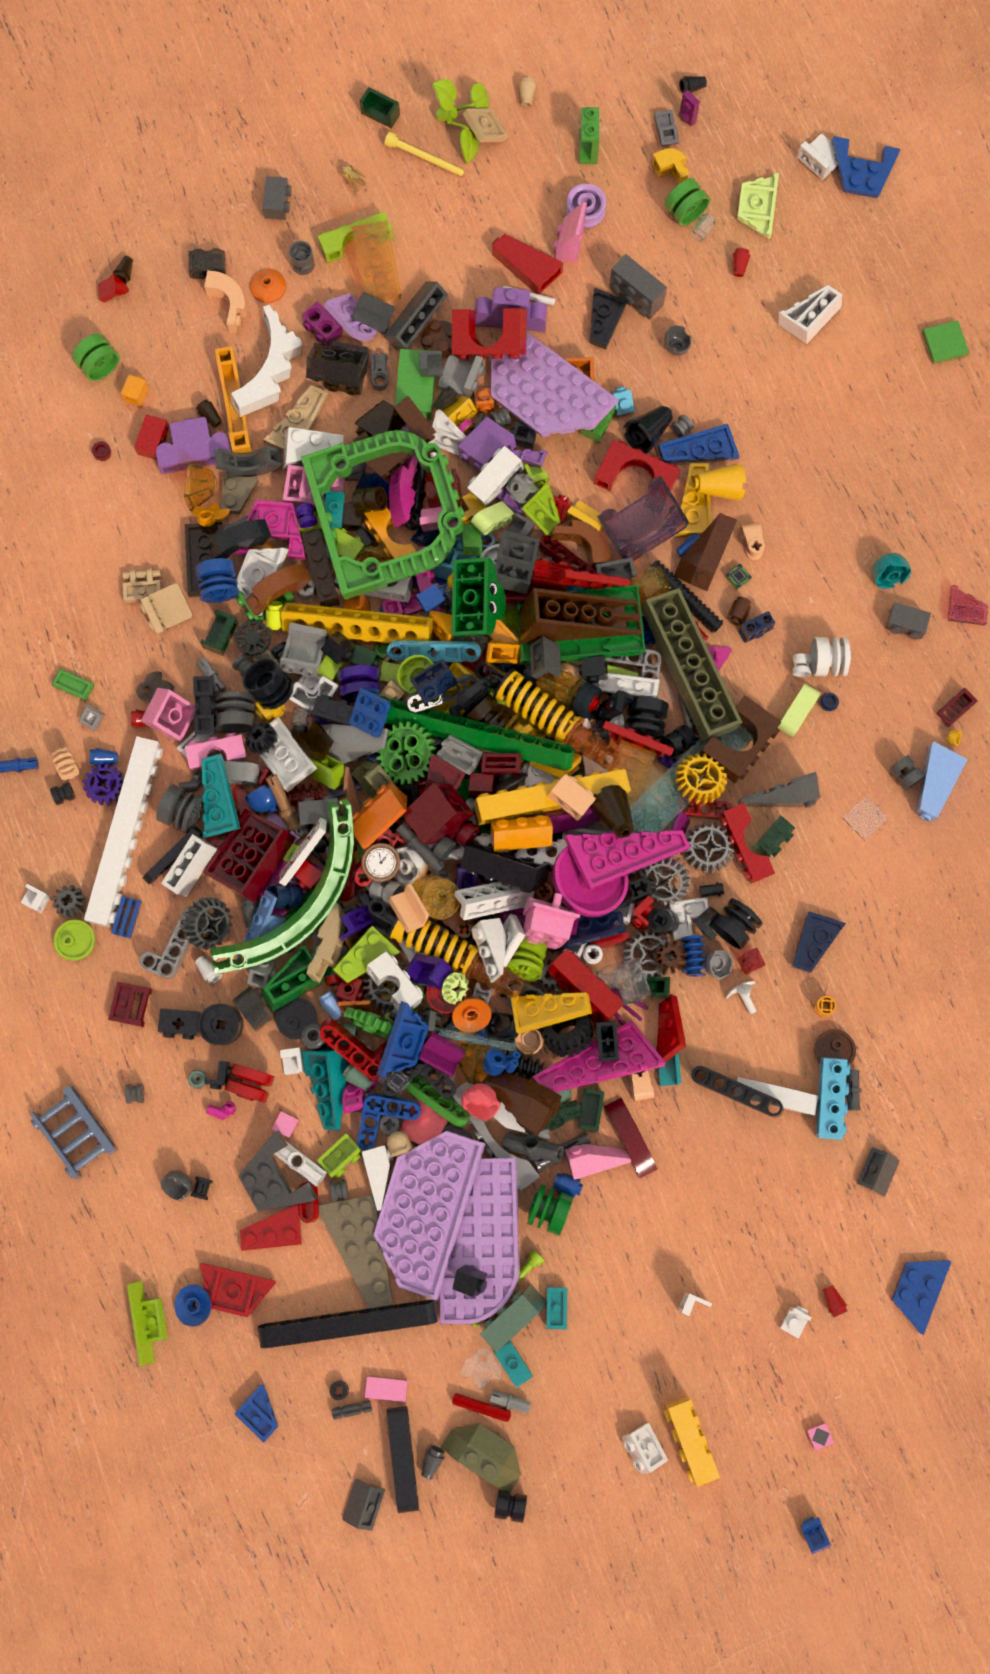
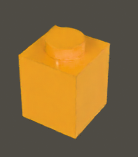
M128 375L120 394L124 402L141 407L149 387L143 377Z

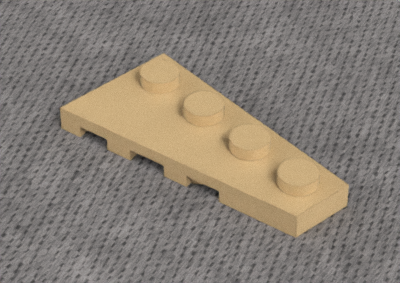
M311 385L298 399L297 404L285 414L284 419L276 424L269 436L267 435L263 439L264 443L284 451L285 434L288 427L311 430L328 397V392Z

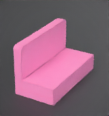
M442 506L421 510L420 525L423 532L439 529L437 519L443 510ZM452 521L449 526L455 527L458 522Z

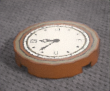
M387 843L371 844L364 850L361 856L362 871L368 878L377 882L390 880L397 874L400 868L399 854L393 846Z

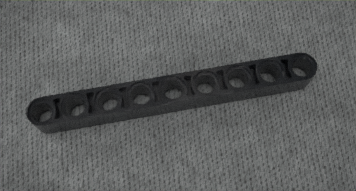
M422 1300L265 1323L259 1325L257 1330L260 1348H273L430 1325L438 1322L435 1300Z

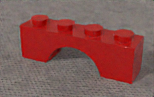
M742 803L720 813V823L728 831V841L736 849L735 857L738 863L743 865L745 879L750 881V883H755L775 874L768 856L754 854L746 846L744 832L752 819L745 804Z

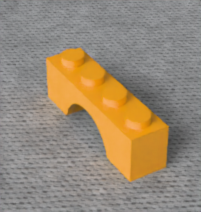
M387 507L383 511L364 513L366 519L364 524L369 531L372 529L374 532L373 537L377 544H382L384 547L382 550L387 559H395L416 552L412 544H397L389 538V532L394 524Z

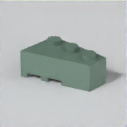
M532 1284L522 1293L518 1291L510 1299L512 1302L508 1306L504 1305L496 1312L498 1316L494 1320L490 1317L482 1325L484 1329L480 1335L496 1353L537 1316L547 1303L545 1298Z

